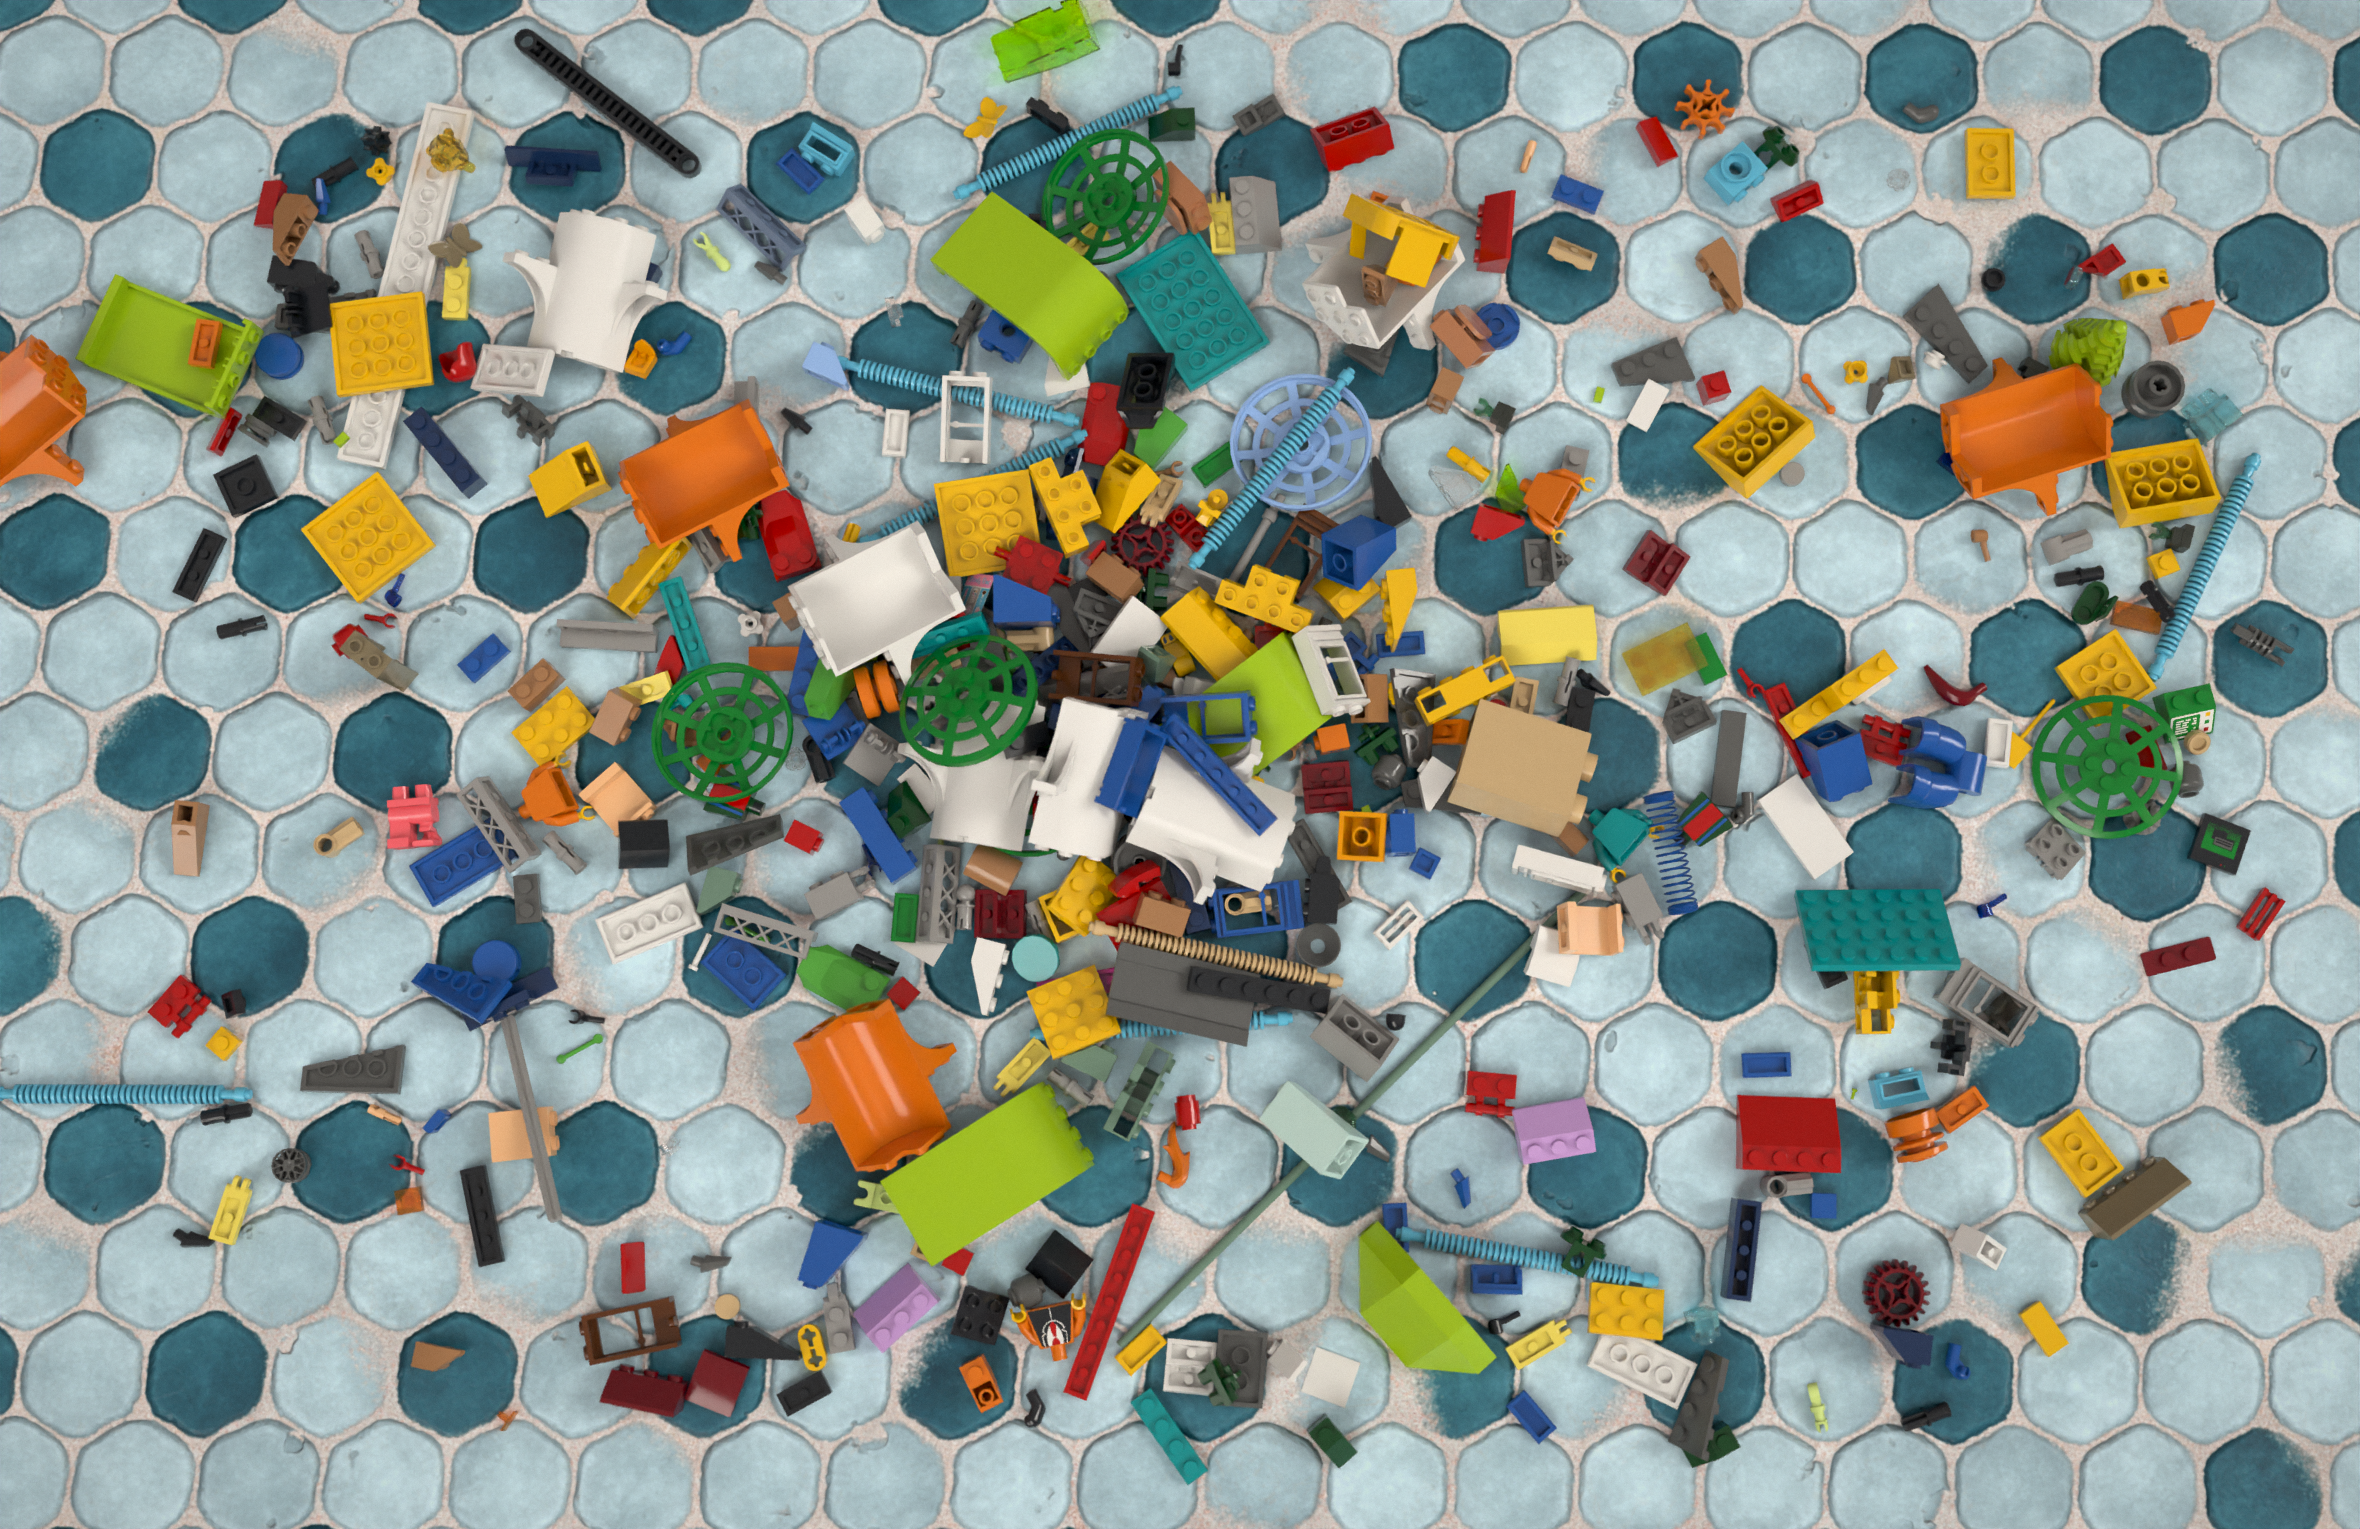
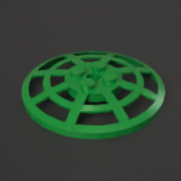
M1107 129L1086 136L1063 154L1048 177L1041 206L1042 220H1046V230L1058 239L1073 233L1079 241L1089 245L1084 258L1092 265L1109 264L1128 256L1151 236L1166 209L1169 196V175L1165 160L1156 146L1146 137L1134 131ZM1122 139L1120 154H1109L1094 160L1088 150L1092 146L1104 141ZM1131 141L1143 145L1155 156L1156 159L1147 168L1138 159L1129 155ZM1081 155L1087 166L1078 174L1071 188L1067 189L1058 186L1066 169ZM1118 162L1116 172L1102 174L1099 169L1102 165ZM1127 163L1135 166L1141 172L1132 182L1124 176ZM1161 167L1163 175L1161 201L1153 202L1154 187L1151 176ZM1089 174H1092L1094 180L1088 186L1085 193L1079 192L1078 189ZM1146 182L1147 200L1146 202L1137 201L1136 190ZM1054 195L1067 198L1065 212L1068 225L1057 230L1054 228L1052 217ZM1114 196L1113 202L1106 206V200ZM1075 201L1083 202V212L1085 214L1077 220L1074 219ZM1133 211L1143 212L1137 223L1129 229L1126 221ZM1149 212H1156L1149 227L1134 242L1132 235L1143 225ZM1090 222L1098 227L1093 239L1086 237L1079 230ZM1119 228L1122 236L1102 241L1107 229ZM1122 242L1126 246V249L1112 256L1093 259L1099 248L1112 247Z
M972 635L945 644L924 659L908 680L903 691L899 718L901 729L907 742L921 757L936 765L965 767L989 760L1010 746L1030 721L1038 696V681L1035 669L1029 658L1018 646L1001 637ZM978 642L974 650L958 652L949 657L945 655L946 652L953 648ZM989 642L1000 643L1011 649L1018 657L1003 662L996 655L984 650ZM970 657L966 667L954 670L950 664L957 659ZM981 657L997 665L985 673L976 668ZM937 659L938 664L927 674L921 686L913 687L923 671ZM1021 665L1024 666L1027 677L1026 698L1012 695V678L1009 670ZM942 669L946 676L938 686H928L936 673ZM1002 674L1004 692H994L990 680ZM969 691L967 697L959 699L961 693ZM917 696L916 709L919 721L909 731L906 723V707L909 697ZM924 696H935L936 706L925 715L923 707ZM991 701L999 702L1000 704L989 719L985 720L982 714L987 710ZM1008 705L1022 707L1013 725L1004 735L997 739L991 727L1002 717ZM940 714L948 720L946 732L936 729L930 724ZM974 720L977 725L974 729L956 733L958 723H967ZM925 728L934 737L944 740L942 755L925 749L914 738ZM983 734L989 746L970 754L952 756L954 741L969 740Z
M722 662L710 664L684 676L664 696L652 725L651 743L654 759L661 774L682 794L706 803L737 801L762 789L783 766L793 739V715L783 691L762 671L740 663ZM725 672L744 674L741 688L722 687L712 690L707 677ZM754 677L764 682L774 691L780 700L778 704L768 709L761 698L750 692ZM698 681L703 695L693 701L683 715L671 711V706L680 694ZM724 695L738 696L734 707H720L716 697ZM747 699L754 702L762 711V714L751 720L743 712ZM707 702L711 711L703 717L701 722L691 719L696 710ZM785 711L787 739L784 749L773 747L775 735L773 718ZM665 719L679 724L676 736L678 752L664 756L662 751V731ZM764 723H767L768 731L766 744L754 741L755 728ZM686 728L697 731V745L688 749L685 748ZM725 730H730V738L726 741H721V733ZM750 750L762 753L757 761L745 770L741 759ZM703 754L711 761L705 773H703L693 765L689 758ZM768 756L779 758L770 773L758 784L751 787L748 776L758 770ZM682 761L689 772L701 779L694 791L682 785L670 772L668 766ZM720 764H732L736 775L728 777L714 776ZM739 782L742 791L739 794L726 797L703 795L710 783L729 784Z
M2098 695L2075 701L2062 708L2049 719L2042 728L2034 745L2031 758V774L2039 800L2056 821L2080 835L2100 839H2115L2140 833L2154 825L2166 814L2173 805L2180 790L2183 779V758L2176 735L2169 724L2153 709L2131 698L2119 695ZM2113 702L2111 716L2095 717L2081 723L2072 712L2079 707L2091 703ZM2123 704L2131 705L2144 711L2154 718L2159 726L2148 733L2137 723L2122 718ZM2064 717L2073 729L2063 739L2058 753L2042 752L2049 733ZM2110 723L2109 737L2095 740L2087 730V728L2097 724ZM2121 725L2134 730L2142 738L2132 745L2119 739ZM2165 733L2169 737L2175 752L2176 772L2162 770L2161 754L2155 740ZM2079 735L2087 746L2083 749L2080 756L2065 755L2072 740ZM2147 746L2150 747L2153 755L2154 768L2140 766L2137 753ZM2106 759L2112 760L2115 763V770L2112 773H2106L2102 769V763ZM2040 761L2056 763V776L2063 792L2051 800L2047 796L2042 783ZM2064 764L2078 766V774L2081 780L2069 787L2065 778ZM2138 776L2152 778L2148 790L2139 798L2131 786L2136 782ZM2160 779L2174 782L2167 801L2152 816L2144 804L2155 793ZM2086 788L2099 794L2097 808L2084 803L2076 795ZM2123 792L2131 805L2120 809L2107 810L2110 795ZM2070 800L2079 809L2095 815L2093 828H2085L2072 822L2062 815L2057 807ZM2136 810L2143 821L2138 826L2126 830L2103 831L2106 817L2122 816Z

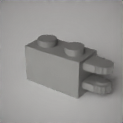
M868 866L861 867L851 873H844L843 870L830 876V881L824 884L820 881L809 887L810 891L804 895L816 920H824L865 899L862 892L876 885L874 879L867 880L858 886L855 879L869 872Z
M1642 872L1612 886V898L1616 904L1621 905L1626 925L1628 927L1631 926L1633 930H1637L1644 945L1651 944L1650 937L1644 928V925L1650 923L1658 939L1664 938V933L1657 919L1663 917V914Z

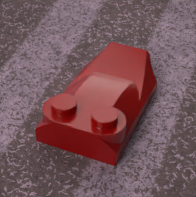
M1090 383L1081 430L1085 429L1088 436L1084 437L1085 440L1077 446V448L1084 449L1082 460L1085 463L1106 466L1120 449L1123 451L1126 449L1129 429L1116 409L1121 386L1107 383Z
M787 490L773 493L760 500L758 510H762L764 516L758 519V524L776 581L780 582L823 568L801 500L792 496Z

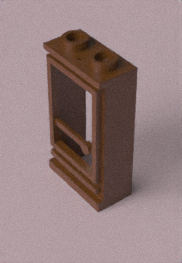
M1315 509L1298 512L1264 566L1269 569L1272 567L1288 540L1292 544H1297L1318 557L1301 587L1297 590L1294 601L1298 604L1323 564L1322 553L1319 554L1301 543L1297 537L1291 536L1298 526L1321 540L1322 533L1340 525Z
M1053 650V655L1060 656L1058 670L1052 671V679L1057 680L1056 694L1049 693L1048 698L1063 700V698L1071 697L1097 704L1139 706V702H1141L1143 697L1141 679L1145 675L1144 659L1134 656ZM1083 660L1094 661V664H1092L1093 674L1090 697L1079 696ZM1098 661L1130 664L1126 700L1094 697L1097 670L1100 668Z
M674 1295L585 1314L581 1316L582 1321H579V1330L581 1335L585 1336L586 1345L583 1347L584 1357L586 1361L589 1360L590 1366L682 1345ZM651 1307L657 1344L645 1346L646 1338L643 1337L638 1309ZM634 1311L639 1335L638 1343L641 1347L604 1355L597 1318Z

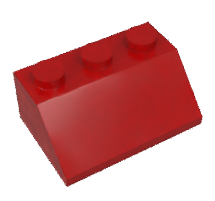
M1375 106L1310 129L1321 161L1329 172L1342 170L1347 165L1359 164L1367 158L1382 156L1388 151L1395 149L1390 125Z
M1516 190L1487 195L1484 197L1483 203L1478 204L1477 218H1481L1480 226H1476L1475 240L1479 241L1478 249H1474L1473 263H1477L1476 271L1502 274L1506 271L1511 257Z
M1157 877L1140 887V891L1132 893L1129 897L1121 898L1096 913L1099 921L1105 922V925L1118 927L1119 923H1123V929L1125 924H1127L1130 928L1131 926H1135L1136 929L1141 927L1142 931L1145 928L1149 932V930L1153 929L1136 925L1132 920L1140 893L1148 894V891L1151 890L1161 893L1164 899L1171 900L1172 898L1161 879ZM1108 935L1118 952L1120 942H1115V937Z

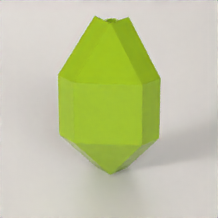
M1375 1220L1358 1235L1359 1313L1406 1367L1479 1374L1497 1358L1460 1312L1378 1220Z

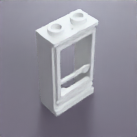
M949 371V376L942 375L940 462L990 464L993 378L987 377V372H973L972 376H963V371ZM952 386L985 387L984 424L959 423L958 421L951 423ZM950 426L954 428L959 426L984 427L983 441L950 439Z
M1341 625L1306 626L1292 636V640L1321 714H1332L1333 717H1337L1344 713L1356 715L1362 712L1363 707L1371 701L1366 698V692L1346 642L1343 640L1344 637L1340 633L1342 630ZM1320 648H1327L1330 657L1323 658ZM1329 663H1333L1345 695H1338L1327 668Z
M1519 844L1512 865V874L1518 875V872L1524 873L1523 877L1531 875L1530 879L1591 895V892H1593L1594 897L1597 896L1598 891L1603 892L1607 875L1603 874L1604 868Z

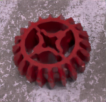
M1138 513L1136 521L1130 516L1128 518L1129 524L1125 522L1122 526L1123 530L1118 529L1116 532L1118 536L1111 537V541L1116 544L1110 548L1111 551L1117 552L1115 555L1123 561L1122 565H1127V568L1132 566L1138 572L1143 571V576L1148 577L1147 570L1149 568L1156 569V566H1158L1161 570H1164L1165 565L1162 561L1170 563L1171 558L1166 554H1174V549L1168 546H1172L1175 543L1174 539H1167L1172 536L1171 530L1163 532L1167 528L1166 523H1162L1160 526L1157 524L1154 528L1150 526L1151 519H1149L1146 525L1141 524L1142 516ZM1147 528L1141 535L1129 534L1135 529ZM1154 532L1157 533L1162 541L1161 551L1156 549V546L1151 543ZM1124 539L1134 547L1131 558L1123 550ZM1145 541L1147 548L1139 549L1138 543L1142 544ZM1146 555L1156 557L1155 559L1149 562H1137L1143 556Z
M1892 1259L1891 1265L1887 1260L1882 1261V1267L1877 1264L1874 1265L1876 1274L1869 1271L1867 1275L1872 1278L1871 1281H1863L1864 1285L1869 1286L1868 1290H1862L1863 1295L1869 1296L1868 1299L1863 1301L1864 1304L1872 1305L1868 1312L1870 1314L1876 1313L1875 1319L1877 1321L1884 1319V1324L1888 1326L1892 1322L1895 1327H1900L1901 1322L1908 1326L1910 1325V1318L1913 1321H1918L1919 1318L1916 1313L1925 1314V1310L1921 1308L1922 1304H1930L1929 1301L1924 1300V1296H1929L1931 1293L1923 1289L1929 1283L1928 1281H1920L1924 1273H1916L1917 1266L1911 1265L1908 1267V1261L1902 1260L1899 1264L1898 1259ZM1899 1272L1903 1274L1901 1278H1897L1893 1283L1884 1280L1893 1273ZM1909 1282L1913 1286V1299L1908 1294V1288L1911 1285ZM1879 1287L1884 1291L1883 1304H1881L1879 1299ZM1894 1288L1897 1289L1899 1297H1895ZM1899 1303L1908 1306L1905 1310L1898 1313L1889 1312L1892 1307L1895 1308Z

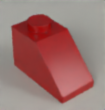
M1480 502L1470 533L1474 534V538L1481 541L1495 540L1523 526L1525 517Z

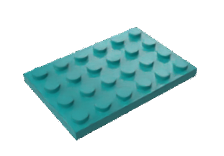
M1188 230L1185 235L1178 236L1116 274V279L1164 353H1174V368L1190 393L1270 345L1266 334L1199 232L1194 235Z
M1940 889L1795 891L1794 898L1811 971H1956L1961 967V961Z

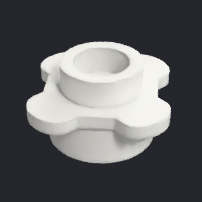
M1932 350L1931 353L1928 351L1924 352L1926 356L1923 362L1932 368L1940 370L1942 365H1947V362L1943 360L1945 356L1935 350Z
M754 611L749 615H739L738 622L741 623L742 629L740 633L742 636L748 637L749 635L761 634L764 631L760 621L761 614L758 611Z

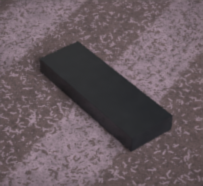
M203 528L172 592L197 603L228 539Z

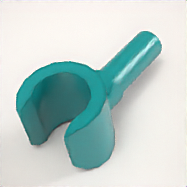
M682 694L673 703L670 710L679 706L686 710L695 700L691 695Z

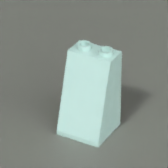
M1288 1080L1279 1087L1276 1097L1265 1106L1263 1114L1259 1118L1265 1126L1319 1174L1337 1179L1343 1177L1369 1142V1139L1302 1086Z

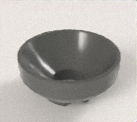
M1315 923L1301 931L1296 947L1299 957L1309 966L1320 968L1326 967L1336 960L1340 953L1341 942L1337 932L1332 927L1323 923ZM1321 939L1324 942L1325 949L1322 953H1314L1311 950L1310 946L1313 940Z

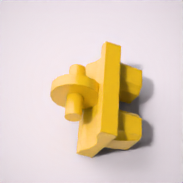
M1222 489L1211 491L1208 498L1202 499L1197 505L1201 508V511L1195 520L1209 527V525L1212 526L1216 519L1222 518V513H1225L1223 508L1227 506L1229 501L1227 493Z

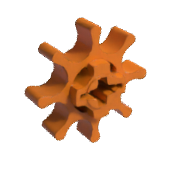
M1707 79L1704 83L1703 92L1694 91L1692 86L1688 84L1684 93L1689 96L1690 102L1683 103L1678 101L1674 108L1675 111H1685L1688 114V119L1682 122L1680 128L1684 130L1690 124L1697 125L1700 130L1699 139L1704 138L1706 134L1705 128L1708 126L1714 127L1718 134H1722L1726 126L1720 122L1719 117H1732L1735 112L1734 108H1726L1721 103V100L1725 99L1729 94V90L1725 89L1721 94H1713L1710 90V79Z

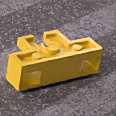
M1051 457L1030 465L1029 475L1065 558L1067 559L1088 550L1089 542L1082 526L1099 520L1102 512L1084 471L1080 470L1060 478Z
M1255 564V566H1252L1246 585L1227 578L1221 581L1214 603L1294 633H1298L1306 626H1310L1315 611L1293 603L1301 580L1287 575L1283 577L1272 573V570Z
M1495 655L1484 659L1482 661L1483 665L1474 668L1473 665L1465 668L1455 679L1449 676L1441 680L1436 688L1431 689L1429 686L1419 691V696L1416 697L1414 702L1427 727L1444 718L1449 719L1460 714L1461 710H1464L1467 706L1471 704L1476 706L1480 699L1488 700L1491 695L1512 686L1516 680L1504 656L1496 658ZM1500 664L1505 676L1489 682L1484 671ZM1434 695L1435 698L1442 695L1447 704L1427 713L1422 701Z
M1853 971L1856 1034H1892L1891 1029L1894 1028L1895 1021L1893 1014H1891V1009H1896L1897 1004L1900 1003V991L1896 988V979L1899 978V971ZM1871 1010H1880L1881 1031H1872Z

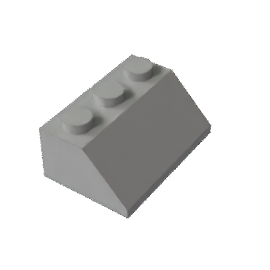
M1255 176L1229 178L1235 255L1282 251L1275 182Z
M1344 994L1339 997L1309 1036L1366 1082L1378 1071L1400 1040Z

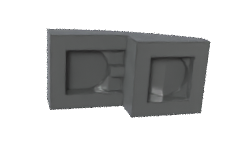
M1272 93L1254 106L1250 104L1232 117L1245 137L1274 123L1286 114Z

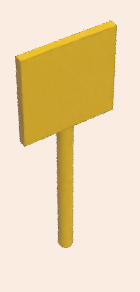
M2051 699L2020 737L2012 731L2009 766L2015 769L2033 748L2023 739L2054 705V699Z

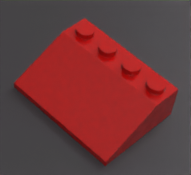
M1737 1095L1736 1169L1841 1173V1142L1835 1098Z

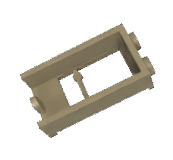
M356 630L339 648L376 679L402 692L418 676L416 671L385 654L383 651L386 647Z

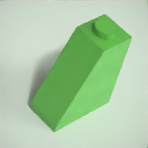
M1164 407V411L1153 429L1139 430L1133 452L1134 457L1147 463L1154 471L1187 432L1188 424L1167 407Z
M821 659L818 660L804 697L809 716L826 720L832 719L856 685L853 674L854 668L836 677L831 669L826 670Z

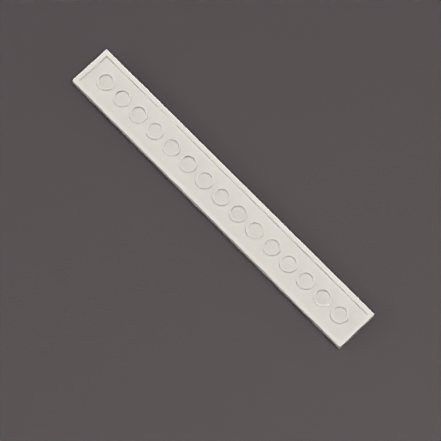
M427 102L378 297L422 291L425 294L427 307L439 257L433 255L428 250V246L432 242L444 240L475 116L473 111ZM406 389L352 396L343 431L350 439L341 448L339 447L338 460L386 470Z

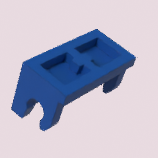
M1470 1264V1292L1473 1294L1522 1295V1269L1517 1265Z

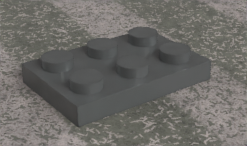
M1218 1328L1216 1357H1219L1223 1367L1229 1364L1233 1372L1240 1370L1242 1373L1237 1378L1240 1387L1236 1389L1239 1398L1234 1400L1233 1404L1229 1406L1263 1409L1268 1332Z

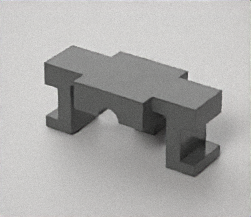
M520 395L513 397V402L510 406L506 403L502 405V414L508 419L521 410V416L516 419V422L520 424L517 428V436L520 439L525 438V433L528 432L533 436L532 441L540 447L544 437L550 439L555 435L556 428L545 419L546 416L530 401H526Z

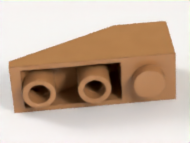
M284 193L274 210L273 252L285 266L290 265L319 212L307 195Z
M1722 236L1701 249L1695 257V263L1700 272L1705 273L1709 278L1711 288L1715 292L1718 291L1722 297L1724 307L1736 315L1743 307L1737 259L1735 253Z
M1377 264L1363 266L1361 272L1364 298L1374 306L1382 305L1386 307L1398 284V279L1386 275V268Z
M175 800L171 822L175 875L200 877L210 805L200 802Z

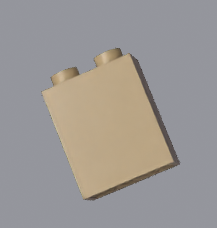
M1480 699L1469 723L1466 745H1463L1456 769L1457 773L1454 776L1447 802L1556 837L1560 836L1568 821L1579 824L1587 804V797L1577 794L1580 780L1588 783L1591 781L1598 760V755L1587 752L1592 734Z

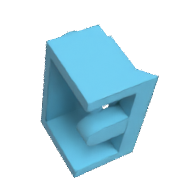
M812 122L810 130L798 146L802 158L811 164L813 162L817 163L830 176L835 174L841 177L855 156L852 145ZM816 139L841 153L836 161L812 148Z
M1913 1067L1898 1069L1899 1074L1890 1076L1889 1072L1875 1074V1079L1868 1080L1874 1108L1887 1109L1930 1100L1926 1093L1921 1070L1914 1071ZM1912 1079L1915 1091L1884 1096L1882 1085Z

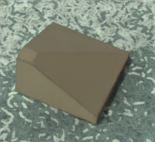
M1910 356L1891 358L1887 379L1888 384L1915 379Z

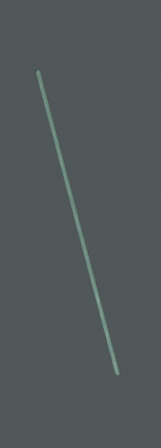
M1576 891L1567 901L1576 902L1577 904L1587 894ZM1557 910L1542 925L1553 928L1558 923ZM1535 932L1343 1120L1352 1125L1532 949L1530 943ZM1302 1159L1117 1341V1344L1124 1349L1310 1165Z

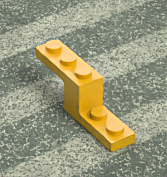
M1883 649L1779 721L1794 740L1896 671L1898 667L1887 651Z

